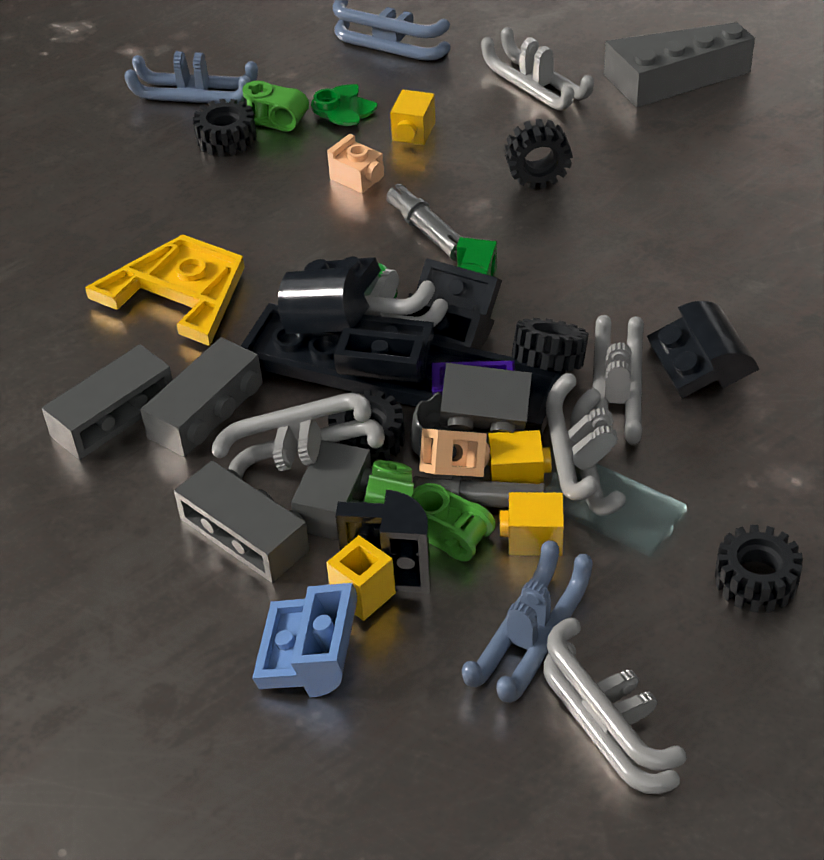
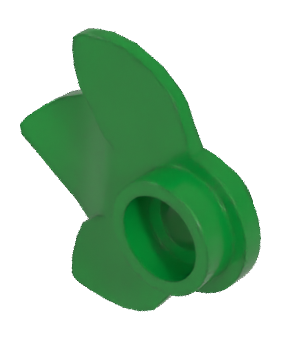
M358 84L340 85L333 89L327 88L317 91L313 96L314 99L311 101V110L314 114L329 119L332 123L353 126L359 124L360 119L370 116L377 109L378 104L377 102L358 97Z

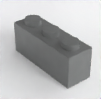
M220 337L140 409L147 438L186 457L197 445L202 444L218 425L228 419L234 410L250 395L255 394L263 384L258 354Z
M137 345L41 407L50 436L78 460H81L142 419L140 409L173 380L170 366L142 345Z
M213 460L174 490L182 521L271 583H274L310 551L307 524L299 513L294 510L288 511L276 503L266 491L262 489L256 490L244 482L234 470H226Z

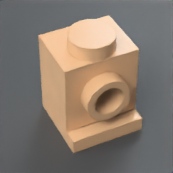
M348 134L327 150L330 179L364 193L384 177L383 153L355 142V136L352 134Z
M422 428L419 472L484 477V468L488 465L490 458V448L486 442L487 433ZM454 445L456 447L457 453L455 458L452 459Z

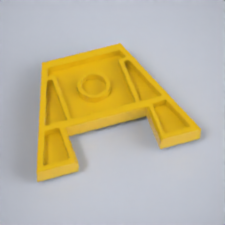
M182 234L85 287L88 299L116 310L127 302L140 288L192 307L177 323L178 334L210 346L245 268L242 255Z

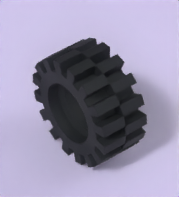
M219 99L220 103L216 104L214 101L208 102L209 107L202 105L199 107L200 111H195L193 125L196 142L200 146V150L203 152L208 151L209 155L213 156L216 152H218L220 157H224L225 152H230V156L236 155V150L242 153L246 151V146L252 147L253 141H256L254 113L251 106H246V103L243 101L237 104V99H231L229 103H226L225 99Z
M536 119V125L531 126L530 120L524 122L525 129L523 130L517 126L513 130L516 137L509 134L506 139L508 145L504 146L505 157L514 180L517 179L518 183L522 186L527 182L529 188L535 189L536 183H539L541 188H546V181L551 180L553 185L558 182L557 175L564 178L567 174L565 168H571L572 162L570 158H573V154L562 128L559 125L555 127L554 122L551 120H547L544 125L542 119ZM536 148H551L550 153L543 159L537 161L525 159Z
M540 318L519 320L516 323L512 357L520 363L527 362L528 366L534 367L537 365L540 366V369L544 370L548 368H553L554 371H561L562 369L566 371L579 370L584 365L589 333L584 328H578L575 324L567 325L564 321L553 322V319H546L544 321Z
M364 390V397L371 405V416L369 419L377 421L384 429L385 439L383 445L379 448L370 447L367 442V436H359L334 443L370 449L371 466H373V463L379 458L390 461V453L394 456L400 453V446L403 447L405 443L404 414L400 403L396 404V399L390 395L385 399V392L378 391L376 396H372L371 390ZM354 410L328 415V425L332 426L355 420Z
M750 525L748 533H746L742 526L736 528L735 536L729 532L724 537V543L721 542L718 549L715 577L717 589H723L722 596L727 601L736 597L734 606L742 609L744 603L751 604L750 612L757 613L759 605H764L767 613L775 610L776 603L783 608L788 605L789 598L793 600L799 586L803 567V555L798 553L799 546L795 541L788 543L789 535L783 531L777 537L774 535L775 528L767 526L766 532H759V525ZM748 562H759L770 566L775 572L759 575L749 572L741 565Z

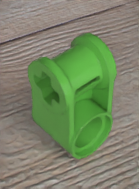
M251 81L245 84L242 89L243 96L247 100V106L250 105L253 113L256 114L254 115L256 126H265L289 132L295 128L309 109L308 98L303 92L295 88L277 86L265 81Z
M375 461L373 463L372 475H369L364 502L384 504L386 490L398 491L412 497L414 487L412 468L394 461Z
M425 483L413 490L412 498L423 507L427 515L429 544L445 551L454 559L466 562L471 560L475 555L476 545L484 536L491 535L496 528L495 519L486 508L446 490L441 485Z

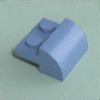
M353 583L308 586L305 599L271 601L252 677L258 689L304 687L309 697L312 698L326 695L340 685L357 605V592Z

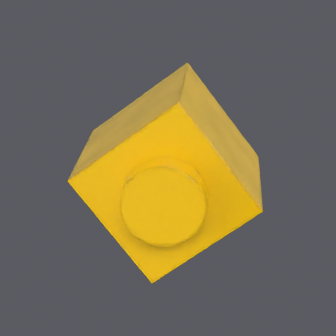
M401 90L390 111L392 141L425 145L436 122L435 93Z
M540 430L488 433L491 481L544 483V473L552 472L550 447H542Z
M509 492V510H500V537H509V555L540 556L542 544L545 541L551 540L557 543L559 556H563V493Z
M360 535L326 562L329 585L353 583L357 592L355 615L363 621L396 594L393 558Z

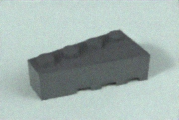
M734 22L605 41L604 76L636 108L750 73L755 37L739 23Z

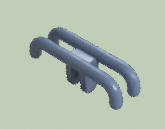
M335 0L333 3V13L340 19L334 28L335 35L343 42L423 61L443 58L450 51L451 47L447 41H442L433 48H423L400 42L405 35L425 39L441 36L450 27L447 19H441L436 24L426 26L413 23L414 17L412 12L404 11L403 14L396 18V10L394 8L387 7L379 15L346 8L348 0ZM350 22L372 27V36L348 30Z
M175 51L173 58L174 73L153 72L146 66L142 56L135 55L132 59L134 70H127L124 77L128 88L142 99L192 103L214 101L216 104L220 103L219 99H225L226 103H229L231 99H237L238 104L241 101H246L242 92L243 86L251 81H256L258 66L255 62L248 61L245 65V74L241 77L208 75L205 54L195 52L193 56V75L189 72L185 53ZM138 76L148 84L157 86H176L177 89L148 87L143 85L139 81ZM207 89H230L236 91H212Z
M551 540L545 541L542 544L539 563L529 582H526L522 588L521 595L509 608L508 615L477 662L467 661L463 664L462 677L466 685L476 688L484 684L492 675L512 643L526 649L527 652L511 677L503 676L498 680L496 685L497 694L500 700L508 703H513L522 696L549 653L547 638L552 628L562 620L572 616L586 591L593 567V562L589 555L579 554L575 558L569 584L551 612V595L547 587L558 563L559 547L556 542Z

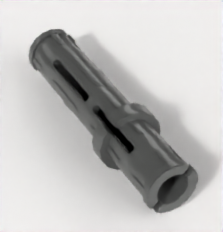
M403 184L395 185L401 194L393 187L390 188L387 193V201L403 214L405 222L412 227L416 226L440 247L451 260L457 261V254L454 251H457V244L461 236L430 210L427 201L415 197Z
M453 475L452 479L424 478L420 476H414L413 490L419 485L434 483L483 507L509 508V492H545L546 490L545 483L463 480V476Z

